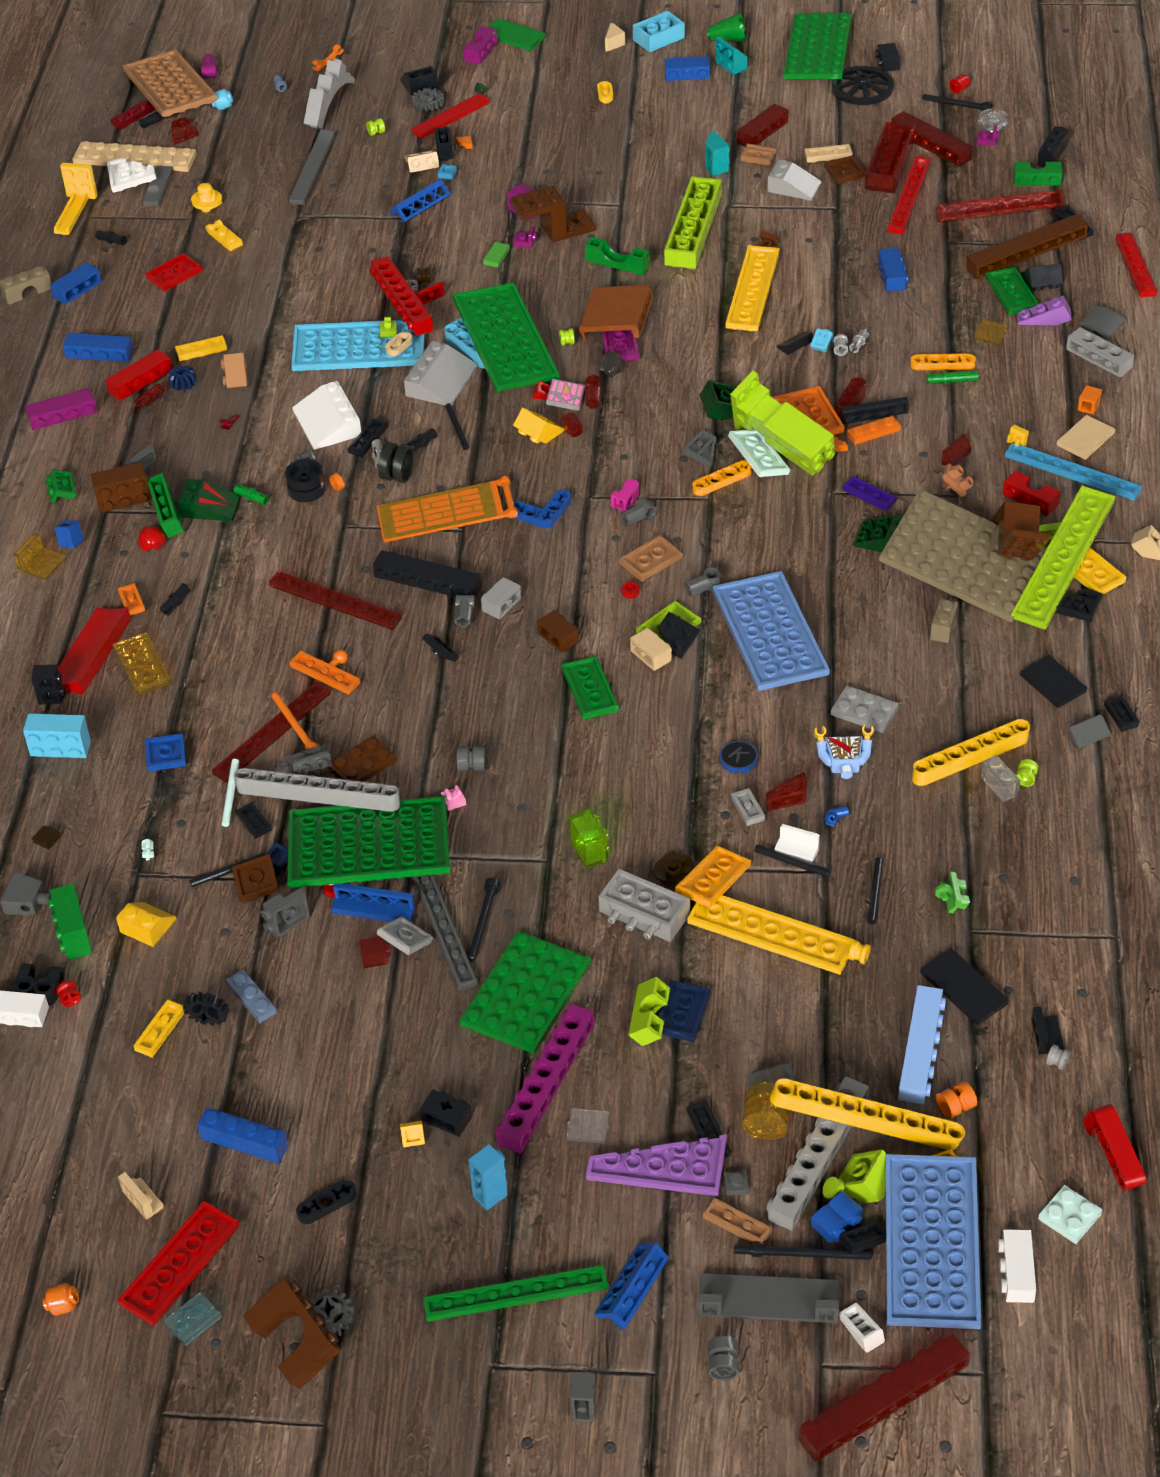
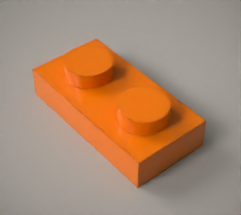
M135 583L117 588L124 607H128L130 616L145 611Z

